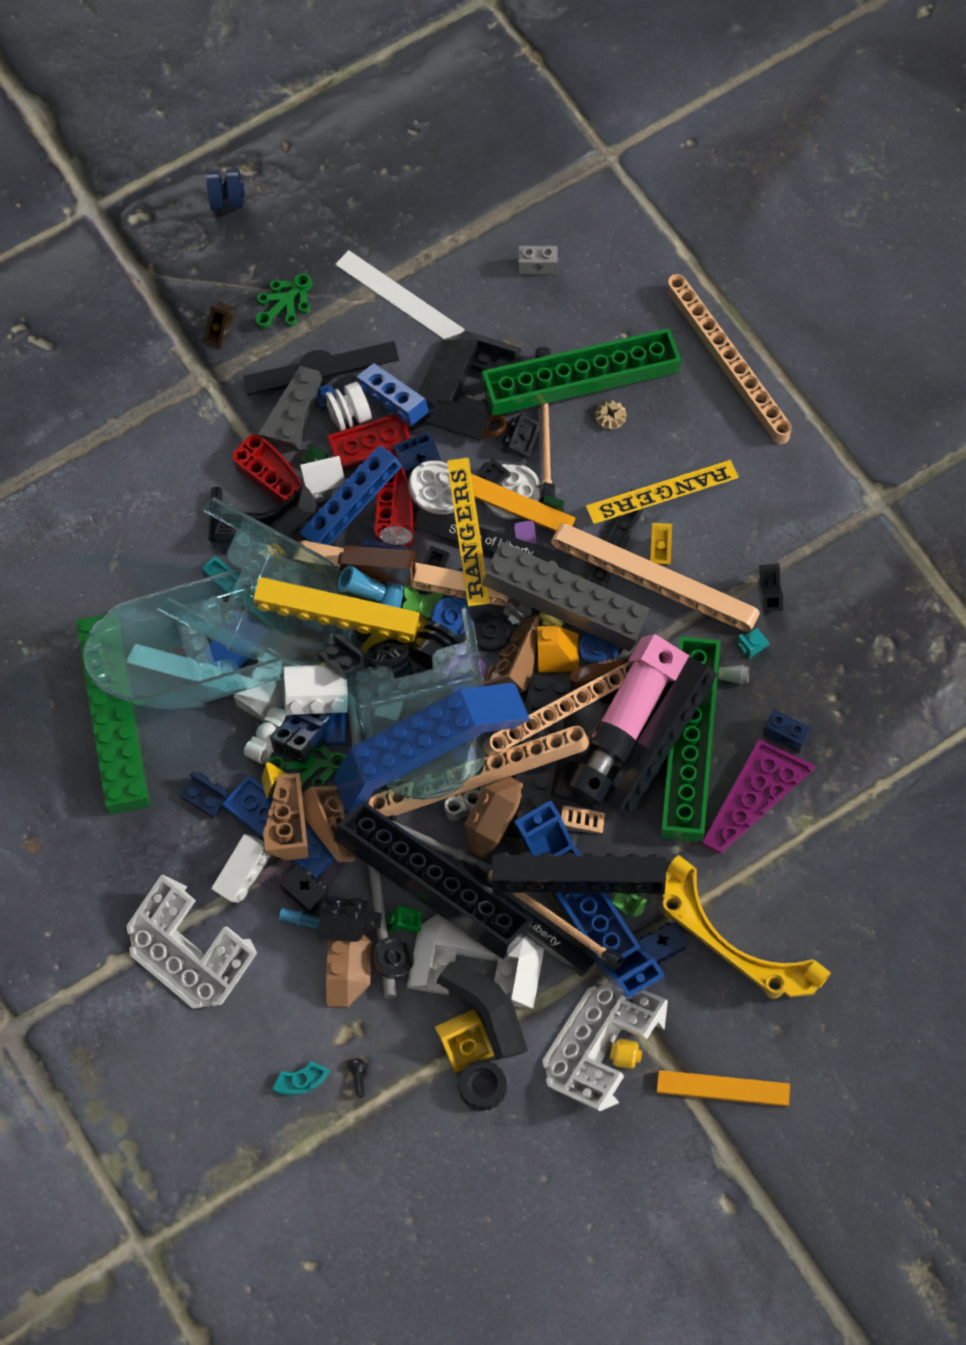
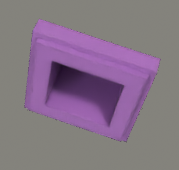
M534 521L514 523L515 538L537 544Z

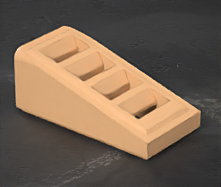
M563 806L562 820L568 831L603 834L605 813ZM569 815L573 816L572 822H568ZM577 816H581L580 824L576 823ZM585 817H590L589 826L585 825ZM594 818H598L597 827H593Z

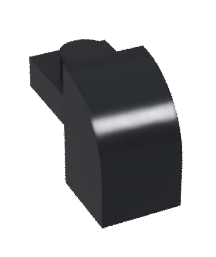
M779 563L759 565L758 589L763 612L783 611V592L780 585Z

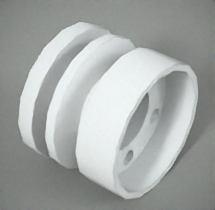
M357 381L344 386V396L338 389L334 390L336 399L331 392L325 394L328 412L339 431L345 430L344 421L349 428H352L353 417L359 424L372 419L367 400Z

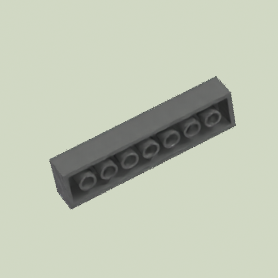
M502 541L481 584L629 652L637 640L650 609Z

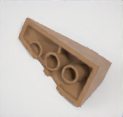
M537 615L524 619L520 627L518 626L510 638L512 643L500 652L499 656L501 659L496 666L491 665L482 686L515 683L519 694L524 693L529 688V682L533 674L538 633L537 626L539 625V617Z
M300 773L278 776L273 801L263 831L265 853L285 860L309 858Z
M310 787L302 794L304 819L338 862H354L356 856L334 841L337 825L347 816L337 787Z

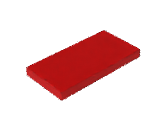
M396 414L327 436L333 456L340 457L343 471L361 465L379 445L387 451L395 453L393 445L411 438L405 421L402 422Z

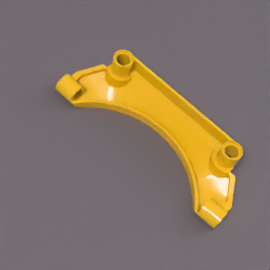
M680 855L671 862L666 872L663 914L667 918L675 920L762 988L769 998H779L783 993L788 997L810 996L827 981L831 972L814 959L797 963L770 962L752 957L729 944L713 928L702 909L697 891V869ZM670 903H674L678 906V908L675 910L668 909L667 905ZM777 983L780 988L773 990L769 987V984Z

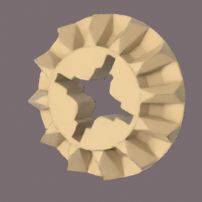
M613 400L610 402L604 401L603 404L598 405L595 419L605 429H616L624 424L626 410L620 402L616 403ZM608 410L614 413V420L608 415Z

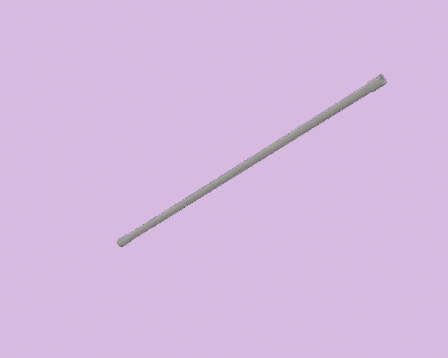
M329 572L332 593L343 595V592L339 591L337 587L340 574ZM337 627L338 634L349 641L348 630ZM354 675L347 678V708L352 746H355L362 742ZM368 865L374 912L382 913L381 927L376 929L379 942L388 937L380 873ZM383 976L384 998L396 997L395 979Z

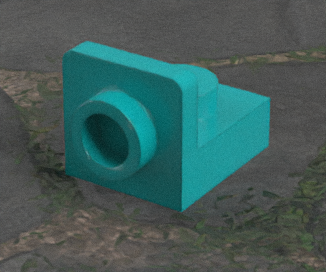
M755 628L745 636L742 634L738 636L737 648L743 655L746 654L749 659L769 646V641L758 628Z

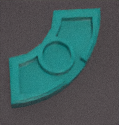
M310 1061L305 1068L297 1072L281 1071L271 1091L285 1096L305 1094L318 1087L327 1078L330 1069Z

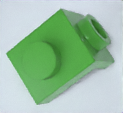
M614 894L611 899L614 907L628 918L640 916L645 909L644 904L647 901L644 897L639 898L635 894Z

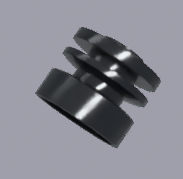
M428 621L424 625V629L419 633L420 638H416L408 649L409 655L423 668L436 674H443L451 664L450 657L456 656L457 651L462 647V641L446 626L434 621Z
M386 640L372 645L367 650L366 657L369 669L371 670L370 675L373 688L378 691L392 692L401 690L412 683L414 673L406 643L398 640Z

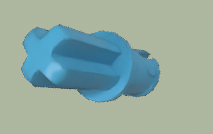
M282 907L279 920L297 924V927L302 925L318 930L320 917L306 914L303 910L299 912Z

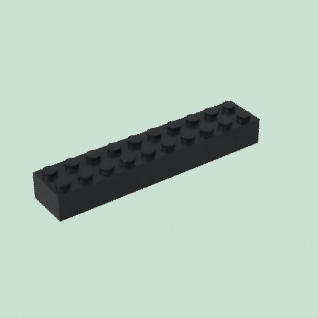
M362 801L337 825L334 841L504 960L528 935L533 921L532 918L366 802Z

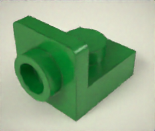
M398 906L388 915V931L393 933L400 929L416 934L421 931L422 911Z

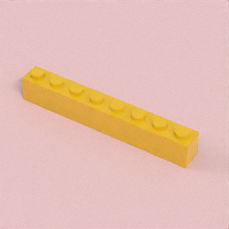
M259 577L253 599L254 607L260 611H274L282 616L292 615L305 621L310 619L322 625L332 624L337 625L341 629H355L363 634L373 633L381 638L391 637L403 643H414L420 619V612Z

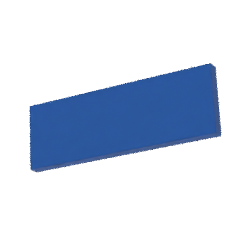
M248 775L224 800L221 807L264 840L263 831L273 801V794L267 799L263 786ZM305 820L309 858L290 861L295 865L297 864L301 869L303 867L308 869L313 875L312 878L317 880L335 860V857Z

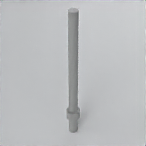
M393 821L424 844L454 857V860L460 863L463 861L474 866L479 860L466 854V851L460 848L457 850Z

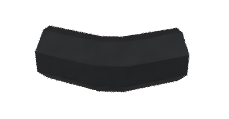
M303 485L276 509L264 513L221 511L215 532L216 541L218 543L265 545L284 539L315 513L317 503L310 490Z
M459 961L450 962L439 974L436 983L469 1001L476 1007L483 1017L495 1059L508 1058L528 1051L513 1002L499 984Z

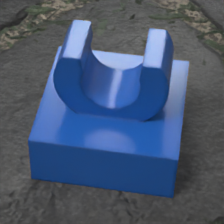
M325 385L319 388L316 401L321 411L327 409L326 393L331 392L336 399L332 385Z

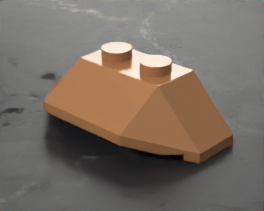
M508 776L484 787L472 811L469 813L464 824L469 850L481 858L486 857L487 853L499 844L518 809L521 789L523 788L521 782Z
M364 934L358 942L328 940L326 970L327 1007L349 1008L370 986L372 942Z

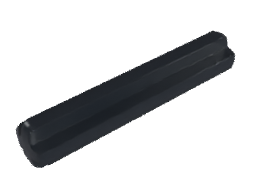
M212 487L208 532L210 542H217L215 532L222 507L221 487Z

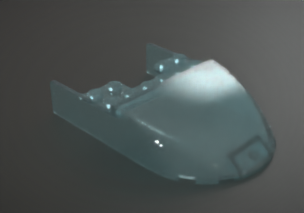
M213 497L203 507V512L235 528L236 534L228 549L227 559L232 565L241 569L239 577L228 602L211 597L206 600L199 613L171 597H167L158 606V611L227 646L228 651L253 660L276 665L312 666L321 664L323 662L318 659V653L334 644L335 634L338 633L348 641L350 640L354 629H341L337 625L332 624L322 625L314 620L309 619L305 621L296 616H282L274 611L264 612L254 607L253 599L259 577L354 598L353 594L338 590L337 585L341 571L330 560L216 497Z
M245 566L135 598L107 611L108 614L101 620H97L89 632L90 635L87 643L84 645V662L92 681L105 693L133 704L159 709H193L206 707L205 702L283 680L284 673L280 658L238 669L236 662L230 659L214 662L205 632L219 628L222 624V617L217 604L218 598L254 587L250 567Z
M465 607L461 608L466 641L437 650L432 656L433 669L394 679V672L389 665L373 666L362 669L352 675L356 698L355 709L364 740L460 689L484 686L474 623ZM352 637L347 638L349 643L358 648ZM491 731L469 740L386 784V786L399 795L410 796L413 799H434L455 792L463 787V783L471 776L474 777L483 766V760L486 756L483 750V743L485 739L491 736Z

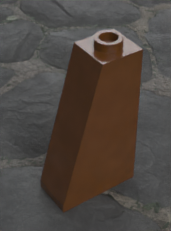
M345 546L343 553L340 552L338 556L341 572L346 566L352 565L362 573L379 581L412 587L417 571L415 551Z

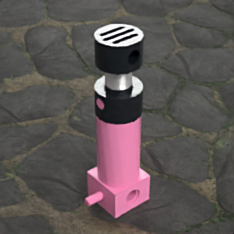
M656 634L640 639L628 660L632 667L589 740V747L594 753L587 765L582 763L576 765L565 785L569 791L595 805L601 804L612 784V781L606 776L610 767H612L613 762L625 763L666 684L677 679L689 655Z

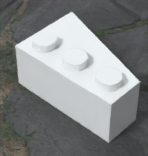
M244 834L211 889L231 902L238 903L242 901L249 887L273 856L265 853L264 841Z

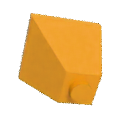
M537 626L539 674L572 673L579 669L578 633L559 626Z

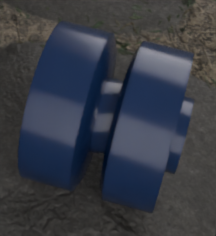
M239 168L226 169L225 180H222L219 170L206 171L211 211L224 210L225 199H228L231 209L244 208L243 197H245V188Z

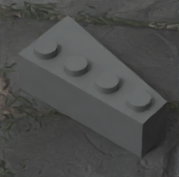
M302 366L299 367L258 435L269 443L299 451L322 381L319 371Z

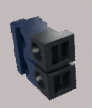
M292 714L270 736L273 751L286 757L290 756L291 759L305 765L309 760L308 755L328 737L327 728L331 724L329 716L321 714L316 719L315 714Z

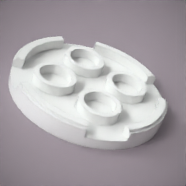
M440 461L421 463L413 470L408 480V489L412 499L417 505L434 514L453 513L454 506L447 463Z
M503 464L502 466L510 472L511 476L501 486L540 502L539 486L541 484L537 475L523 465ZM484 502L486 508L497 517L509 520L521 518Z

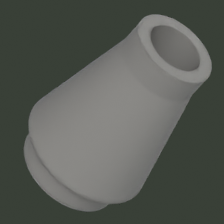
M744 664L720 667L718 673L719 680H726L741 685L748 683L749 667H744Z

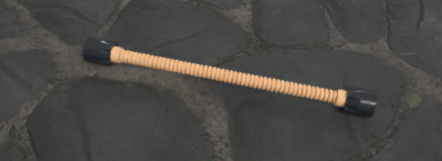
M539 347L535 350V359L551 355V350L547 347ZM548 403L541 405L543 480L542 485L539 486L540 502L542 503L545 495L555 498V484H552L550 475Z
M480 858L475 863L473 872L486 881L488 879L492 881V864L484 858ZM512 893L597 953L601 958L600 962L611 970L616 971L622 965L624 957L612 948L606 949L599 946L526 893Z

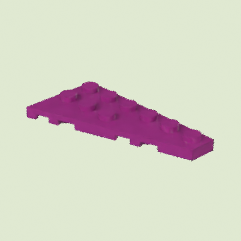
M759 739L705 836L702 845L722 854L815 769V766Z

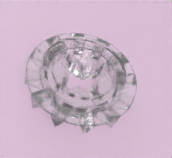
M390 526L380 531V539L390 545H404L411 542L412 533L404 527Z

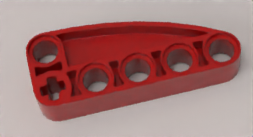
M258 434L250 435L233 452L232 457L235 468L280 504L303 486L299 477L285 458ZM285 492H290L288 495H282Z
M390 452V453H391L392 455H394V456L397 458V460L399 461L397 455H396L395 453H393V452ZM401 467L390 479L392 482L386 483L377 493L375 537L376 540L389 543L401 542V545L408 548L414 541V517L407 477L403 467ZM385 498H391L389 501L383 500ZM385 515L390 516L387 519L382 518ZM402 534H408L407 537H400Z

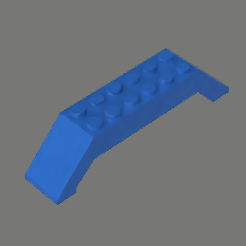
M515 683L460 689L351 747L333 778L346 813L352 812L362 801L367 802L378 788L485 732L508 728L514 729L529 721V715Z
M551 800L514 821L528 853L540 856L542 853H552L553 856L572 853L575 856H581L571 840L561 815ZM551 893L571 926L599 946L606 949L610 947L624 957V961L619 969L613 971L600 962L601 958L597 953L585 946L603 976L627 999L665 978L655 959L651 958L641 948L607 894Z

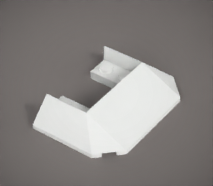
M161 875L127 924V933L130 934L131 947H129L130 956L190 1007L200 1008L221 1005L256 956L257 952L251 939L243 940L230 928L223 927L206 954H204L176 930L196 900L185 892L187 886Z
M436 914L421 924V931L417 933L413 952L414 963L409 972L407 988L449 995L450 990L437 984L436 981L450 962L456 961L457 955L497 961L494 982L499 984L513 1002L514 1007L533 1010L544 949L526 936L503 960L445 918Z
M609 981L608 984L600 987L595 985L588 988L543 1058V1066L547 1074V1086L598 1111L619 1103L613 1096V1093L624 1075L601 1062L622 1029L644 1039H648L655 1026L665 1029L668 1001L645 990L627 999Z

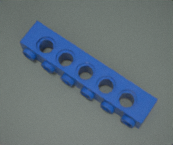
M379 445L358 466L351 477L345 480L340 489L330 497L328 502L317 511L316 515L303 526L299 533L306 541L330 545L402 467L400 462L394 455Z

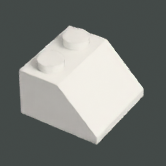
M339 456L300 465L304 484L310 490L316 503L330 499L345 482Z

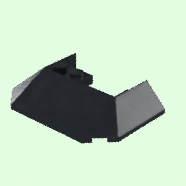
M470 331L443 339L417 392L425 398L429 410L422 417L424 422L480 441L492 416L489 405L459 394L471 368L482 372L514 364L521 352V348Z

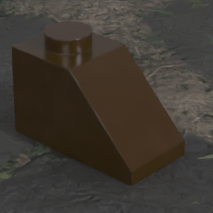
M218 302L211 306L203 339L204 343L218 348L223 346L233 327L237 307L223 302Z

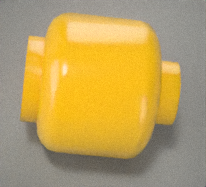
M618 1039L616 1043H612L610 1060H613V1064L616 1067L633 1069L636 1063L641 1062L642 1050H638L639 1045L636 1041Z

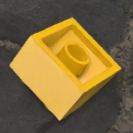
M474 1009L435 1026L440 1042L455 1073L462 1071L471 1062L483 1061L494 1056L481 1019Z

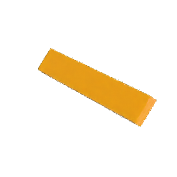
M471 474L475 499L525 520L534 521L535 524L554 532L557 531L562 523L570 526L574 524L576 518Z
M659 1070L657 1093L788 1107L790 1084Z

